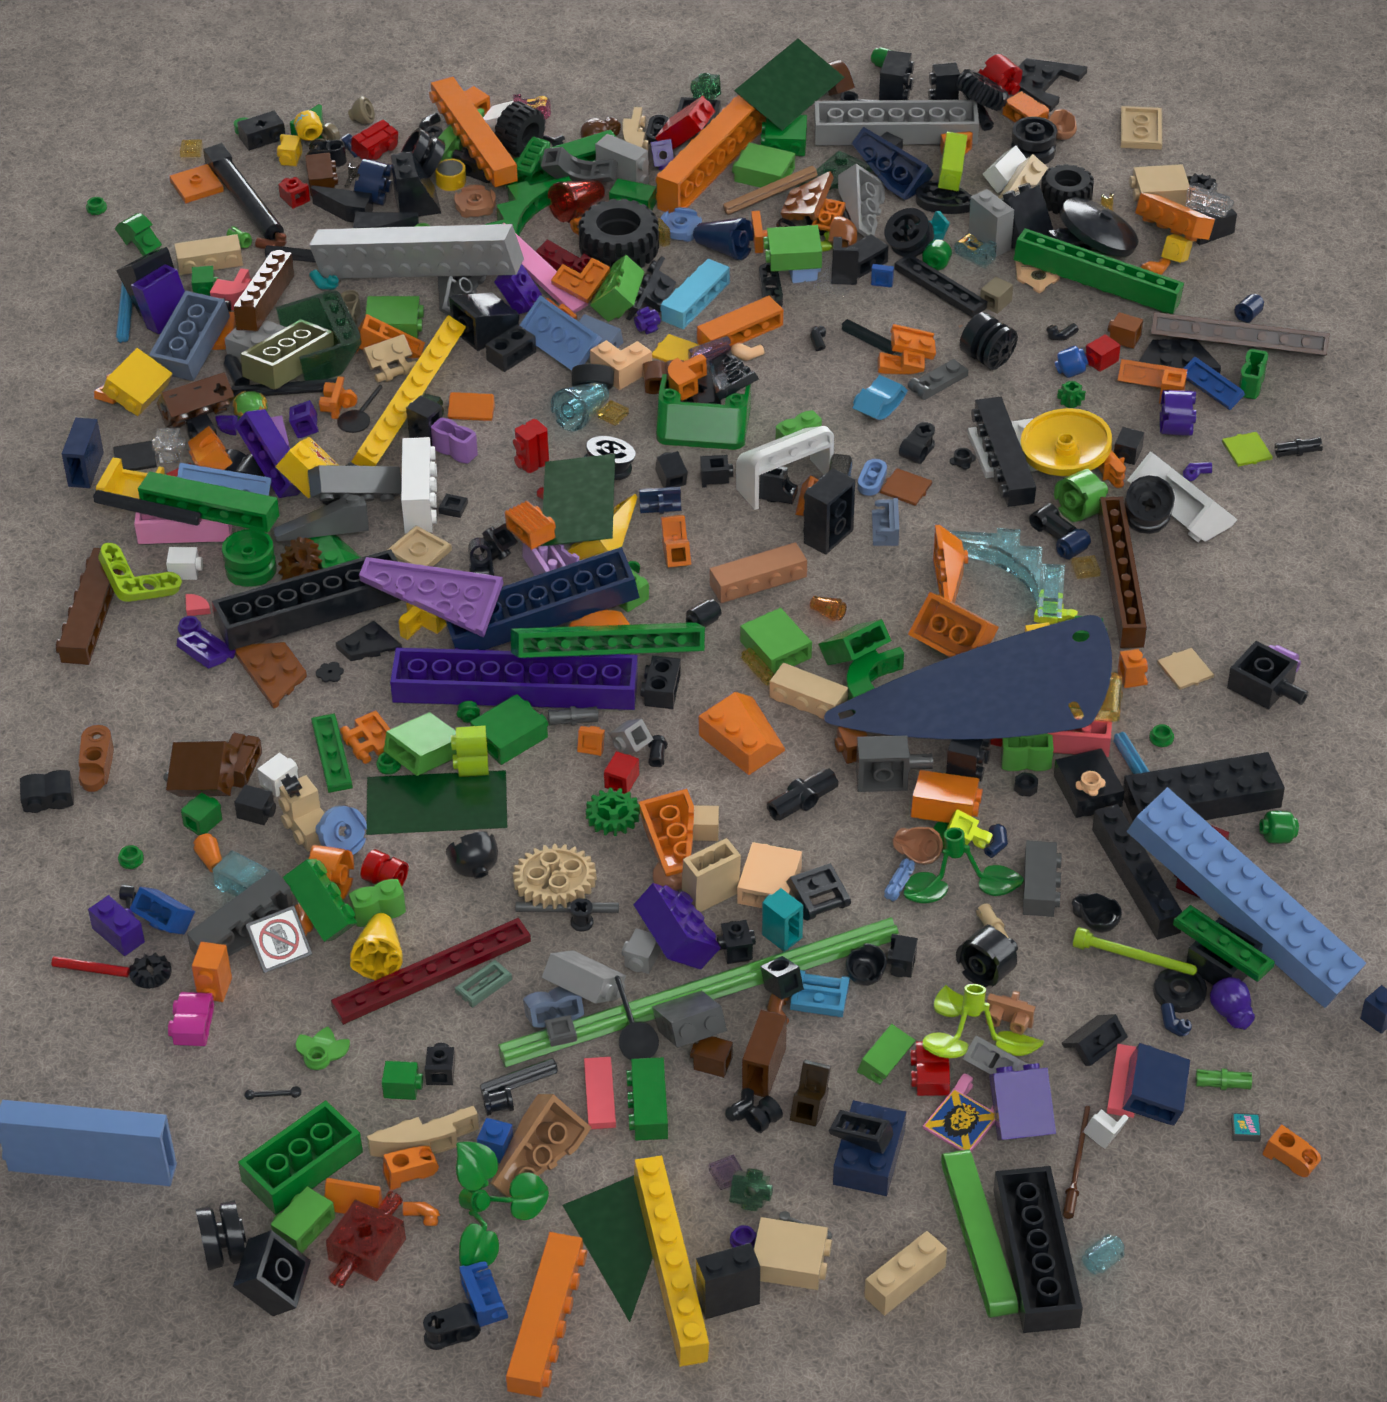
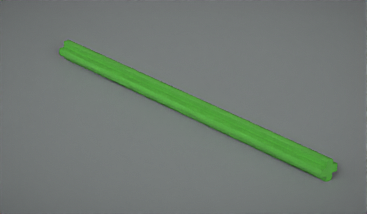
M890 917L628 1003L634 1021L644 1023L655 1019L652 1006L702 990L715 1000L764 984L760 966L781 956L798 965L800 970L804 971L847 957L852 950L861 948L865 943L875 946L890 943L892 934H899L897 925H894L893 918ZM618 1005L572 1020L577 1034L576 1042L551 1047L546 1029L498 1044L499 1055L504 1067L506 1068L624 1029L630 1024L624 1005Z

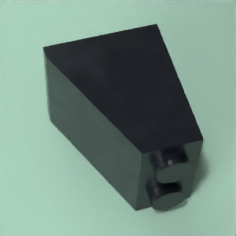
M412 152L392 154L394 195L398 212L418 213L419 217L441 214L435 186Z
M167 247L152 251L116 270L140 317L142 314L131 284L164 264L174 268Z
M493 293L452 295L449 297L451 317L466 326L460 337L477 351L486 347L485 344L515 325H519L520 317L518 312Z

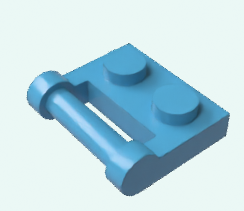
M800 970L804 990L792 995L790 1010L843 1017L850 986V977L834 978L806 974V971Z

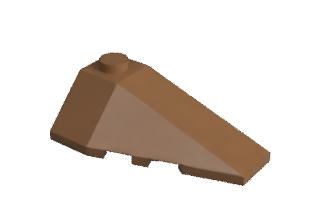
M538 1094L522 1117L501 1160L498 1171L490 1184L505 1197H511L509 1191L510 1184L518 1174L529 1172L539 1176L547 1169L552 1170L558 1165V1160L566 1154L571 1155L579 1148L592 1127L554 1094Z

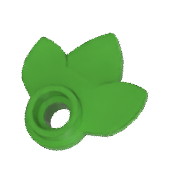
M329 1027L319 1031L313 1038L300 1034L296 1041L297 1051L304 1056L305 1065L312 1070L326 1068L331 1061L345 1056L350 1047L349 1039L336 1041Z

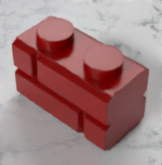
M382 119L353 136L351 150L357 156H360L362 160H377L383 153L388 150L392 151L397 147L398 131Z
M532 419L526 422V425L522 424L515 428L513 445L516 449L514 461L517 467L522 468L527 473L538 470V467H544L545 462L549 461L547 428L537 419Z

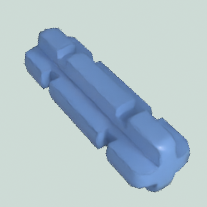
M907 858L902 860L899 865L900 867L897 868L890 880V884L884 890V897L891 901L897 900L900 895L899 892L903 890L910 878L909 875L915 869L913 860Z

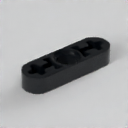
M764 263L759 267L762 297L774 296V301L782 307L783 293L779 271H771L770 263ZM767 285H774V286H776V287L769 288V287H766V286H767Z

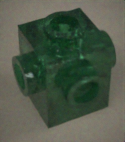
M710 73L699 74L698 77L691 81L690 90L693 98L704 96L705 99L714 100L721 95L720 75Z
M748 1168L747 1172L737 1170L733 1174L729 1202L741 1204L742 1209L757 1211L758 1208H762L766 1201H771L773 1185L769 1184L770 1176L763 1175L764 1171Z

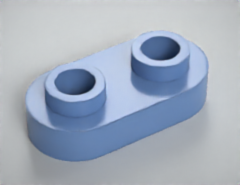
M871 459L865 463L858 478V491L861 494L871 496L880 491L887 475V465L884 461Z

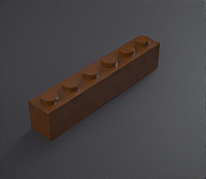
M276 250L269 254L234 305L236 330H259L294 277L292 253Z
M93 548L91 556L86 559V570L84 573H81L79 589H76L74 592V603L72 606H69L67 622H64L62 625V636L60 639H57L56 653H59L61 663L90 664L115 592L98 558L101 548ZM119 569L113 570V572L117 575H121L122 571Z

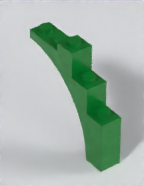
M567 176L534 185H529L527 181L508 185L509 202L497 204V221L485 225L512 224L515 233L520 236L525 224L535 214L557 201L572 197V180Z

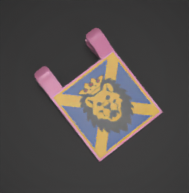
M963 1074L960 1077L955 1088L923 1125V1129L959 1151L970 1149L972 1152L995 1124L993 1106L991 1109H988L966 1095L973 1088L971 1083L973 1077L968 1074Z

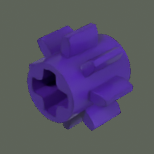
M649 306L636 312L638 316L634 317V323L639 332L645 331L646 335L658 330L657 325L661 323V320L655 309L650 310Z

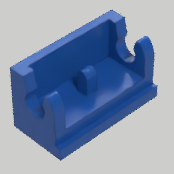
M486 1262L459 1267L461 1285L480 1327L508 1318V1313L493 1280L491 1270H484L488 1268Z

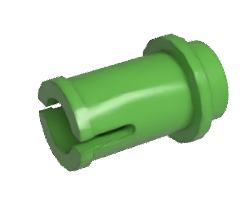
M235 226L228 229L227 236L238 234L240 248H248L252 244V238L249 233L242 232Z

